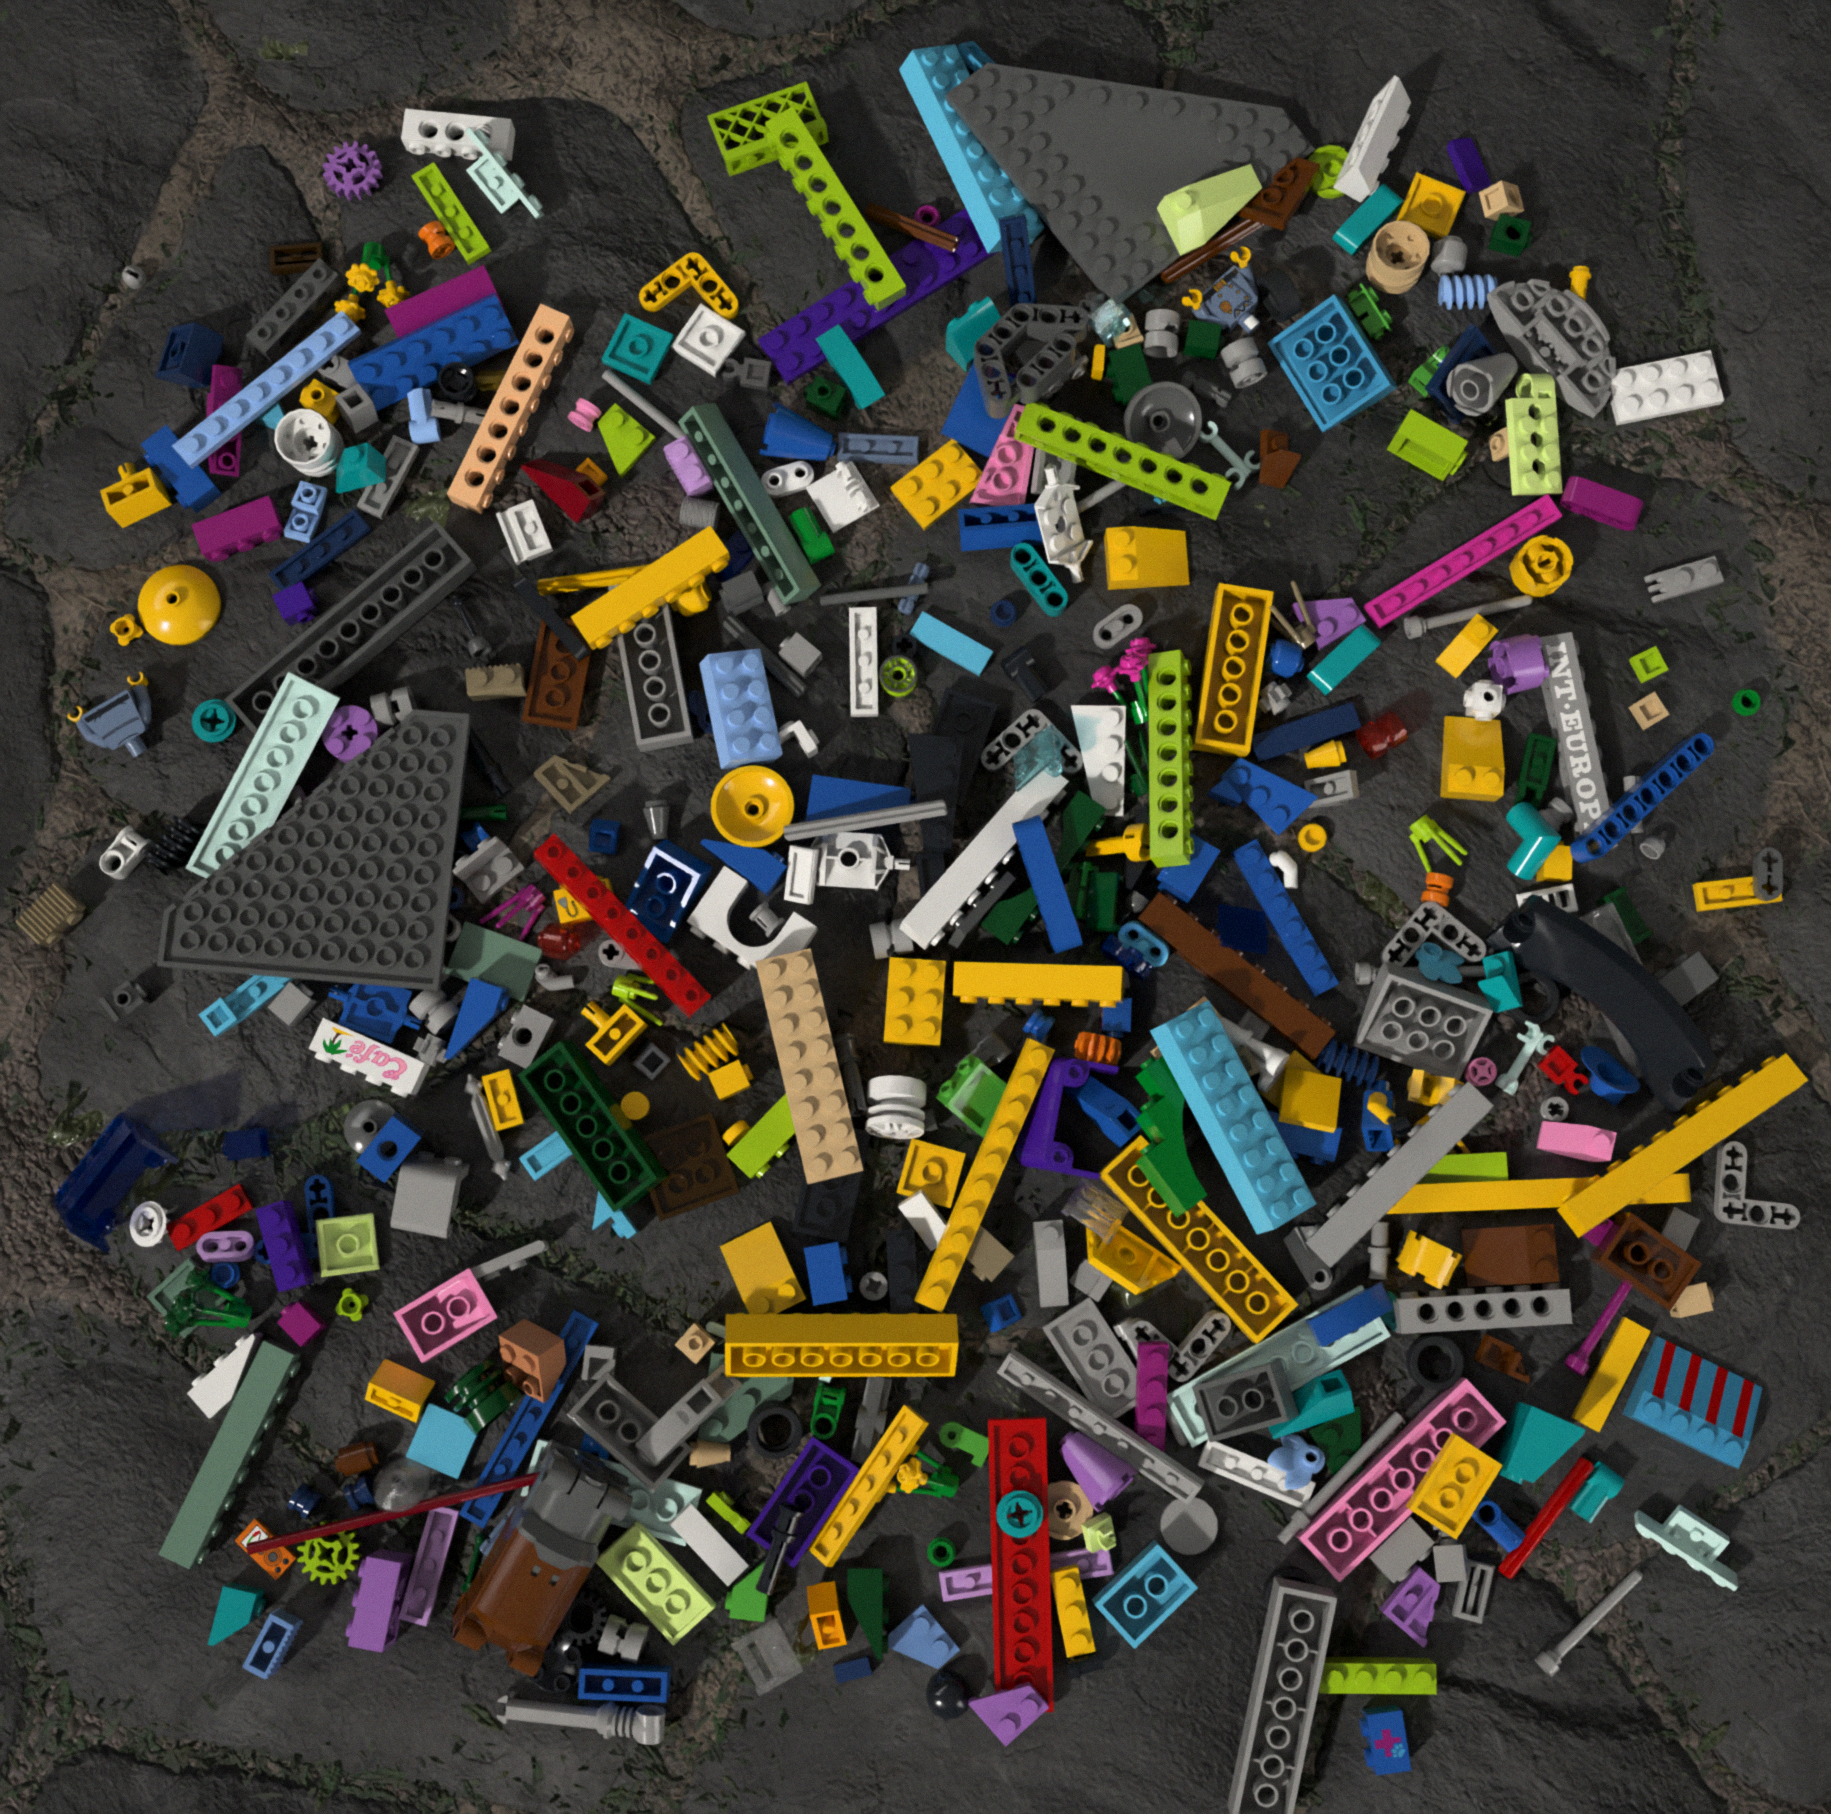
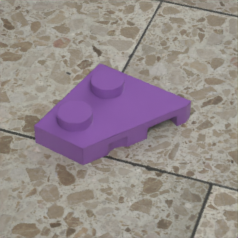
M1352 598L1304 602L1311 622L1317 629L1313 635L1317 639L1314 644L1318 651L1366 622L1365 617ZM1295 602L1292 604L1291 609L1300 623L1306 627L1299 605Z
M1415 1565L1411 1569V1573L1398 1585L1379 1610L1424 1648L1428 1640L1425 1637L1429 1621L1432 1622L1434 1603L1438 1599L1440 1585L1419 1566Z
M1030 1682L1016 1685L1013 1689L994 1691V1694L980 1698H977V1696L971 1697L968 1700L969 1706L1005 1747L1049 1708L1047 1701Z

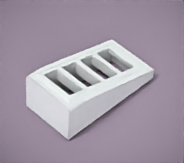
M1572 883L1516 895L1519 907L1530 895L1542 896L1543 899L1549 902L1548 895L1553 894L1557 907L1568 913L1578 911ZM1560 892H1565L1568 907L1562 908Z

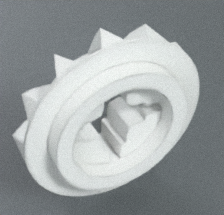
M147 1201L140 1204L134 1210L130 1220V1233L138 1245L154 1247L155 1244L163 1242V1235L169 1233L166 1229V1224L170 1220L166 1218L167 1209L162 1208L161 1203ZM150 1219H154V1222L152 1223L153 1229H148V1227L151 1224L149 1221Z

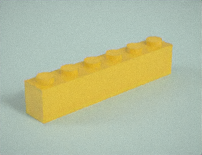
M708 526L572 615L571 618L591 649L594 650L597 647L602 649L609 645L613 640L612 638L620 632L624 634L632 630L636 625L635 622L643 617L650 618L659 610L658 607L664 603H672L679 599L682 595L681 592L690 586L695 588L702 584L705 576L713 571L718 573L726 568L728 561L731 560L729 552L713 528Z
M954 962L953 996L960 998L961 1003H977V999H988L989 1004H1005V1000H1016L1017 1005H1032L1033 1000L1044 1001L1043 1005L1060 1006V1001H1069L1071 1006L1088 1007V1002H1100L1099 1007L1116 1008L1117 1003H1124L1125 969L1122 966Z

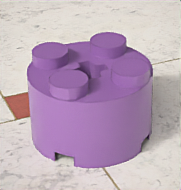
M1522 634L1491 643L1489 650H1493V657L1488 658L1489 671L1494 684L1503 685L1504 691H1502V694L1508 695L1537 688L1542 684L1544 678L1549 677V667L1543 660L1541 652L1542 643L1539 636Z
M348 705L333 711L322 732V739L327 750L337 759L347 764L360 752L363 753L375 743L374 741L384 734V730L379 729L375 718L367 710L358 706ZM354 732H357L358 735H354L353 740H350V736H352Z

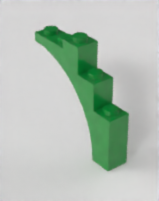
M1152 1056L1140 1065L1143 1070L1135 1076L1151 1097V1100L1140 1108L1143 1113L1135 1120L1152 1141L1140 1151L1143 1156L1135 1163L1177 1218L1205 1198L1207 1193L1195 1176L1186 1152L1182 1121L1185 1097L1164 1057L1161 1056L1156 1060Z

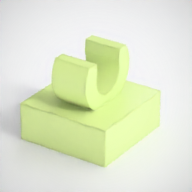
M1106 1512L1081 1524L1086 1549L1094 1553L1100 1549L1107 1551L1116 1546L1112 1518Z

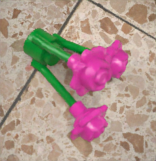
M1144 637L1135 638L1130 641V648L1125 650L1127 655L1121 657L1120 664L1116 668L1112 669L1109 665H1105L1092 675L1095 681L1092 683L1091 688H1106L1110 694L1112 693L1121 706H1126L1127 719L1133 718L1135 724L1149 721L1148 654H1151L1157 648L1155 644H1151L1149 638ZM1140 671L1142 672V679H1143L1145 697H1144L1143 690H1142L1141 683H1140V680H1141ZM1118 672L1119 674L1129 675L1131 682H1134L1138 699L1130 702L1131 708L1117 690L1119 687L1115 680Z

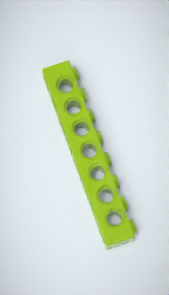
M793 106L766 121L764 138L771 149L776 148L780 155L778 160L785 171L789 170L793 175L792 182L799 194L802 192L808 199L806 201L808 209L813 216L818 215L822 221L820 226L827 238L832 237L836 244L834 248L838 257L842 261L846 260L851 267L848 269L855 283L860 282L863 286V295L870 306L874 304L879 312L906 295L905 283ZM794 140L797 142V145L788 147L785 145V142ZM803 162L812 165L809 169H801L799 167ZM819 184L826 187L821 192H817L812 188ZM837 207L840 211L837 214H830L827 212V209ZM845 229H850L854 234L850 237H845L841 232ZM863 251L869 256L865 259H858L855 257V254ZM872 274H879L883 279L873 282L869 277Z
M1038 401L1026 404L1015 429V440L1213 520L1217 519L1232 483L1227 481L1221 474H1209L1202 471L1196 464H1184L1177 461L1171 454L1157 453L1144 443H1132L1125 440V437L1119 433L1105 432L1100 430L1099 426L1094 423L1080 422L1075 420L1071 414L1050 410L1046 404ZM1050 424L1054 429L1047 432L1042 430L1040 426ZM1068 434H1075L1079 437V440L1071 442L1067 440L1066 436ZM1094 444H1100L1104 447L1105 450L1102 452H1096L1091 448V446ZM1125 454L1130 460L1128 462H1120L1116 456ZM1146 464L1152 465L1155 471L1151 473L1145 472L1142 466ZM1177 475L1181 481L1172 483L1168 480L1167 476ZM1201 485L1205 488L1206 492L1197 493L1194 491L1193 486Z
M1181 650L1148 654L1150 859L1157 868L1189 865L1190 854H1194L1193 838L1190 837V828L1194 827V818L1189 802H1193V789L1189 785V776H1193V765L1189 759V751H1192L1193 743L1191 735L1188 734V726L1192 725L1191 710L1188 709V701L1192 699L1191 687L1188 684V676L1191 675V663L1189 659H1185ZM1175 679V681L1172 684L1167 685L1169 681ZM1176 704L1172 709L1167 710L1170 705ZM1176 729L1173 734L1167 735L1170 730ZM1176 754L1174 759L1167 761L1171 755ZM1177 780L1172 786H1167L1170 781ZM1177 805L1174 811L1167 812L1171 806ZM1178 831L1174 837L1168 838L1171 832Z

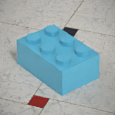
M1154 1539L1094 1596L1092 1601L1135 1649L1198 1587Z

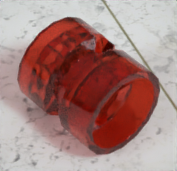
M1391 710L1377 717L1375 724L1368 722L1356 730L1360 746L1372 760L1386 754L1388 747L1395 749L1408 741V734L1404 724L1397 714Z

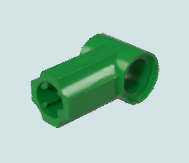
M809 507L800 508L788 517L792 528L801 542V549L810 565L835 553L825 531L822 532Z

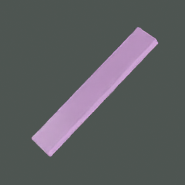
M1084 1547L1050 1553V1570L1077 1564L1080 1579L1114 1574L1110 1549L1107 1551L1100 1549L1092 1553ZM991 1563L939 1571L943 1602L992 1594Z

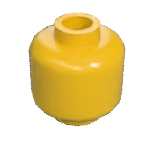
M704 581L695 588L690 586L681 592V597L670 604L675 612L679 611L683 616L688 617L706 610L709 606V601L712 600V596L707 583Z

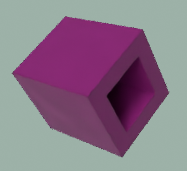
M292 1301L281 1311L280 1314L283 1317L277 1322L300 1347L309 1345L328 1326L306 1301H299L297 1303Z

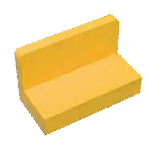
M384 1359L369 1381L365 1400L417 1423L422 1415L425 1400L434 1388L435 1381L388 1359Z

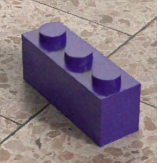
M282 1200L255 1209L278 1292H286L315 1283L292 1201Z

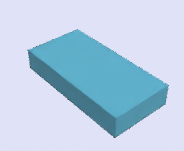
M555 1131L519 1157L534 1181H537L573 1154L558 1132Z

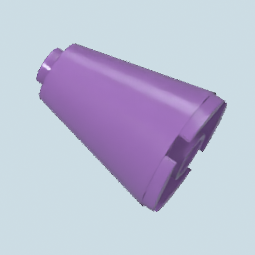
M1070 1431L1059 1442L1062 1446L1059 1450L1061 1456L1091 1506L1097 1512L1105 1508L1103 1504L1108 1499L1112 1502L1134 1479L1132 1476L1138 1473L1132 1465L1080 1431L1075 1434Z

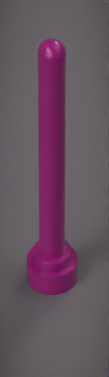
M1621 1282L1579 1351L1569 1354L1563 1365L1579 1376L1583 1377L1589 1369L1588 1363L1590 1360L1588 1357L1632 1287Z

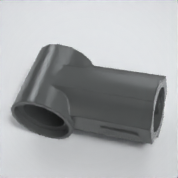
M994 1030L976 1045L977 1048L970 1054L979 1058L985 1063V1066L991 1068L992 1066H997L1013 1050L1000 1034ZM961 1059V1060L955 1065L956 1068L958 1067L959 1063H960L963 1059Z

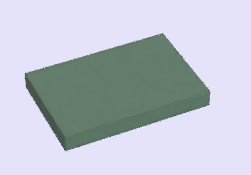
M465 921L445 973L470 982L472 977H480L509 987L507 994L510 995V998L525 1002L535 976V968L539 965L544 950Z

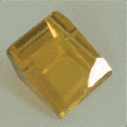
M506 370L480 371L475 377L480 390H498Z

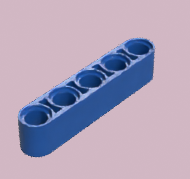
M1038 814L1012 823L1013 832L1055 954L1083 945L1040 815Z

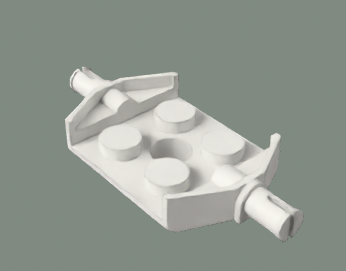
M1051 465L1044 468L1048 484L1045 485V489L1035 502L1034 507L1048 563L1064 565L1065 568H1069L1072 582L1078 583L1084 580L1080 565L1091 548L1093 540L1084 539L1073 490H1079L1080 486L1061 483L1058 479L1056 466Z
M840 832L817 836L810 848L819 849L815 882L817 887L832 886L875 889V891H878L890 870L909 871L910 859H898L890 855L881 834ZM852 852L856 855L857 861L853 866L847 867L842 864L841 857L844 853Z

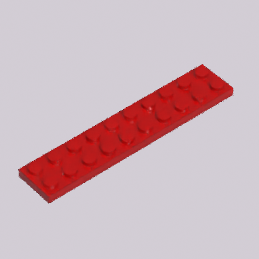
M1046 1417L988 1418L995 1691L1013 1689L1016 1685L1030 1682L1049 1704V1708L1045 1712H1054ZM1013 1490H1027L1038 1498L1042 1506L1043 1519L1041 1525L1030 1536L1023 1538L1012 1537L1006 1534L998 1524L996 1517L997 1505L1004 1495ZM1016 1502V1510L1011 1513V1516H1017L1018 1521L1023 1525V1515L1028 1513V1511L1022 1510L1019 1502Z

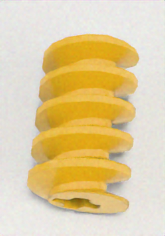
M724 1022L722 1023V1033L715 1028L712 1029L713 1039L706 1034L703 1035L704 1045L694 1041V1052L685 1047L686 1057L683 1058L676 1053L688 1073L697 1081L701 1080L700 1070L707 1075L711 1073L709 1064L715 1068L720 1067L718 1058L728 1062V1052L735 1056L739 1055L738 1043Z

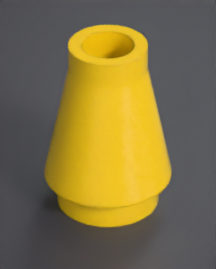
M1331 740L1310 752L1304 753L1308 769L1340 766V763L1346 762L1341 740L1337 742Z

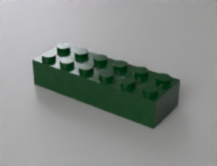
M559 1041L518 1074V1077L614 1213L627 1210L669 1177L573 1041Z

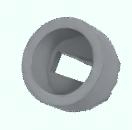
M128 265L123 270V280L130 288L138 289L146 283V274L137 265ZM133 272L139 275V277L136 279L130 273Z
M1650 835L1640 845L1642 853L1651 859H1658L1665 850L1664 839L1659 840L1657 838L1658 835Z

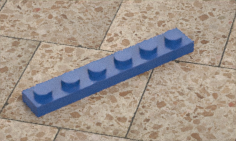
M1257 839L1233 851L1231 854L1313 998L1338 985V980Z

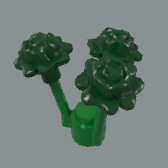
M209 1264L203 1268L194 1267L189 1272L185 1284L190 1288H187L184 1293L176 1295L171 1305V1310H167L164 1318L165 1330L172 1332L173 1338H176L185 1327L193 1328L194 1325L222 1326L235 1329L236 1326L245 1328L251 1318L252 1306L245 1305L244 1298L234 1296L216 1286L217 1283L210 1279ZM203 1289L210 1293L213 1291L233 1303H227L224 1310L205 1307L203 1303L196 1301V1292ZM201 1313L220 1316L223 1320L195 1319L193 1314L200 1315Z

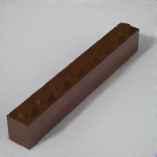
M1159 892L1136 921L1145 925L1164 940L1172 951L1240 1005L1265 1022L1274 1032L1308 1059H1315L1336 1033L1331 1028L1333 1024L1322 1015L1316 1017L1309 1011L1311 1007L1302 999L1297 997L1295 1000L1287 994L1288 988L1277 980L1272 982L1265 976L1266 971L1254 962L1251 965L1244 960L1243 952L1233 945L1228 947L1221 941L1222 936L1214 929H1205L1199 924L1201 920L1189 910L1185 913L1177 906L1179 903L1168 893L1162 895Z

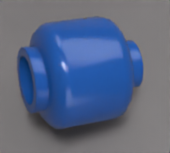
M1276 639L1266 645L1263 663L1267 672L1283 678H1290L1296 672L1299 673L1302 670L1305 658L1302 656L1300 646L1283 639Z

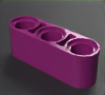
M1576 476L1568 478L1560 501V505L1564 509L1626 531L1635 530L1644 504L1639 498Z

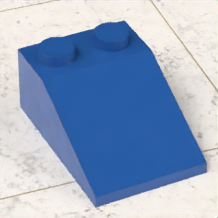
M666 839L653 847L625 907L654 937L667 944L701 892L713 867Z

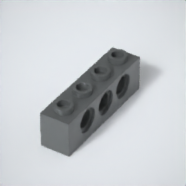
M318 258L246 334L247 339L257 351L271 363L275 364L347 287L339 274Z

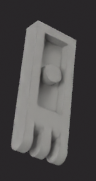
M1715 556L1644 577L1645 583L1657 582V584L1647 588L1649 593L1657 591L1661 593L1651 597L1652 603L1661 602L1724 582Z
M546 1240L535 1241L473 1267L471 1271L476 1279L483 1278L484 1282L501 1276L499 1270L510 1267L511 1271L527 1265L526 1259L547 1251L549 1243Z

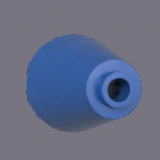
M773 403L772 407L777 408L776 414H769L761 443L766 444L765 450L759 449L760 455L825 461L827 456L832 458L836 442L832 441L833 435L781 403Z

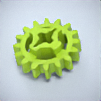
M324 1520L320 1522V1525L327 1524L328 1521ZM348 1531L336 1533L340 1536L339 1539L331 1538L328 1535L305 1541L306 1544L298 1546L297 1550L303 1552L304 1556L298 1558L297 1561L305 1562L306 1564L302 1572L311 1571V1581L321 1577V1585H325L329 1578L334 1585L339 1582L340 1576L344 1580L350 1577L348 1569L354 1571L358 1568V1565L353 1561L362 1558V1554L356 1552V1548L360 1547L362 1542H354L353 1539L358 1534L357 1531L352 1533ZM313 1545L315 1546V1554H314V1557H312V1547H313ZM332 1547L334 1552L331 1556L327 1557L325 1552L328 1551V1548ZM345 1547L348 1549L347 1560L344 1557ZM319 1566H328L331 1571H325Z

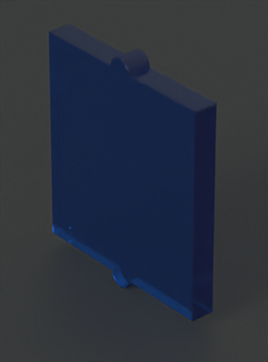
M1224 904L1218 906L1219 923L1217 928L1220 930V946L1261 954L1268 952L1267 935L1269 931L1266 929L1265 912Z

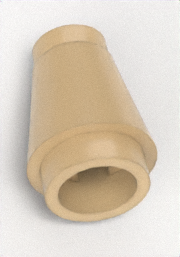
M696 1439V1442H689V1446L692 1448L689 1452V1465H696L697 1468L730 1461V1444Z

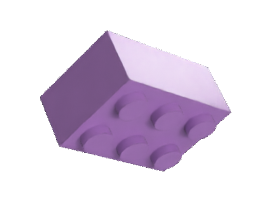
M380 1548L368 1555L366 1560H362L358 1574L362 1578L360 1589H356L352 1601V1607H356L354 1619L351 1618L346 1629V1636L350 1637L348 1646L383 1653L396 1642L400 1623L398 1618L406 1594L414 1555Z

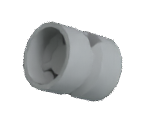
M1154 309L1146 313L1145 331L1147 333L1144 335V354L1154 358H1170L1177 355L1179 338L1176 334L1179 333L1181 319L1179 313L1168 309Z
M1252 337L1237 340L1221 351L1226 367L1232 368L1229 374L1235 388L1250 386L1263 379L1268 373L1263 360L1257 358L1259 351Z
M409 686L394 689L392 695L383 692L370 696L372 712L380 730L395 727L397 722H402L414 709L418 710ZM395 702L398 703L400 712L396 713Z
M905 918L892 920L890 925H887L885 922L869 924L876 960L891 957L893 952H896L898 955L914 953L912 939L899 929Z
M441 989L440 991L423 990L412 1001L409 1009L419 1020L425 1019V1026L438 1037L456 1023L460 1008L453 1001H446L447 995Z
M610 1614L599 1643L598 1651L611 1656L619 1653L621 1659L637 1664L649 1626L635 1621L629 1625L626 1618Z

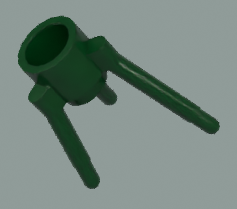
M1141 729L1137 730V735L1146 770L1141 769L1129 740L1124 741L1128 755L1136 770V774L1130 776L1132 782L1125 776V786L1129 794L1135 792L1137 798L1149 793V754Z

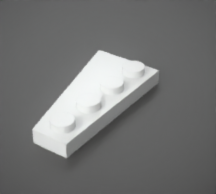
M1071 705L1091 797L1106 809L1103 816L1124 817L1126 706Z

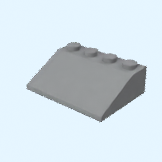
M1384 961L1372 985L1354 1046L1413 1068L1424 1070L1436 1076L1459 1080L1493 1010L1485 997L1438 980H1430L1422 974Z

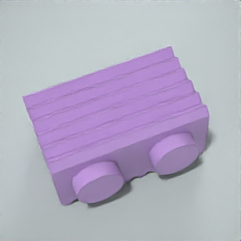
M686 435L664 446L666 459L688 497L700 499L715 490L711 477Z

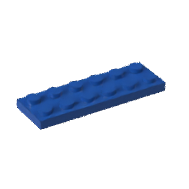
M494 292L347 362L357 383L373 401L375 411H378L408 397L407 393L411 392L412 389H425L437 383L440 370L446 364L461 362L471 367L519 344V341Z

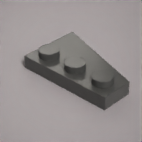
M1007 871L1001 879L996 876L986 888L990 892L985 897L979 895L969 907L973 911L968 916L962 914L953 925L956 930L947 943L946 950L954 955L960 948L966 935H971L982 921L983 916H986L1010 889L1016 879Z

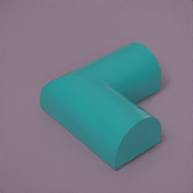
M1521 802L1512 807L1506 816L1508 824L1523 839L1506 865L1516 876L1525 880H1531L1562 837L1531 803Z

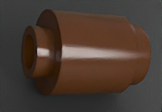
M364 1440L339 1448L338 1455L334 1456L337 1471L339 1473L343 1472L347 1477L373 1468L374 1464L380 1463V1458L375 1442Z

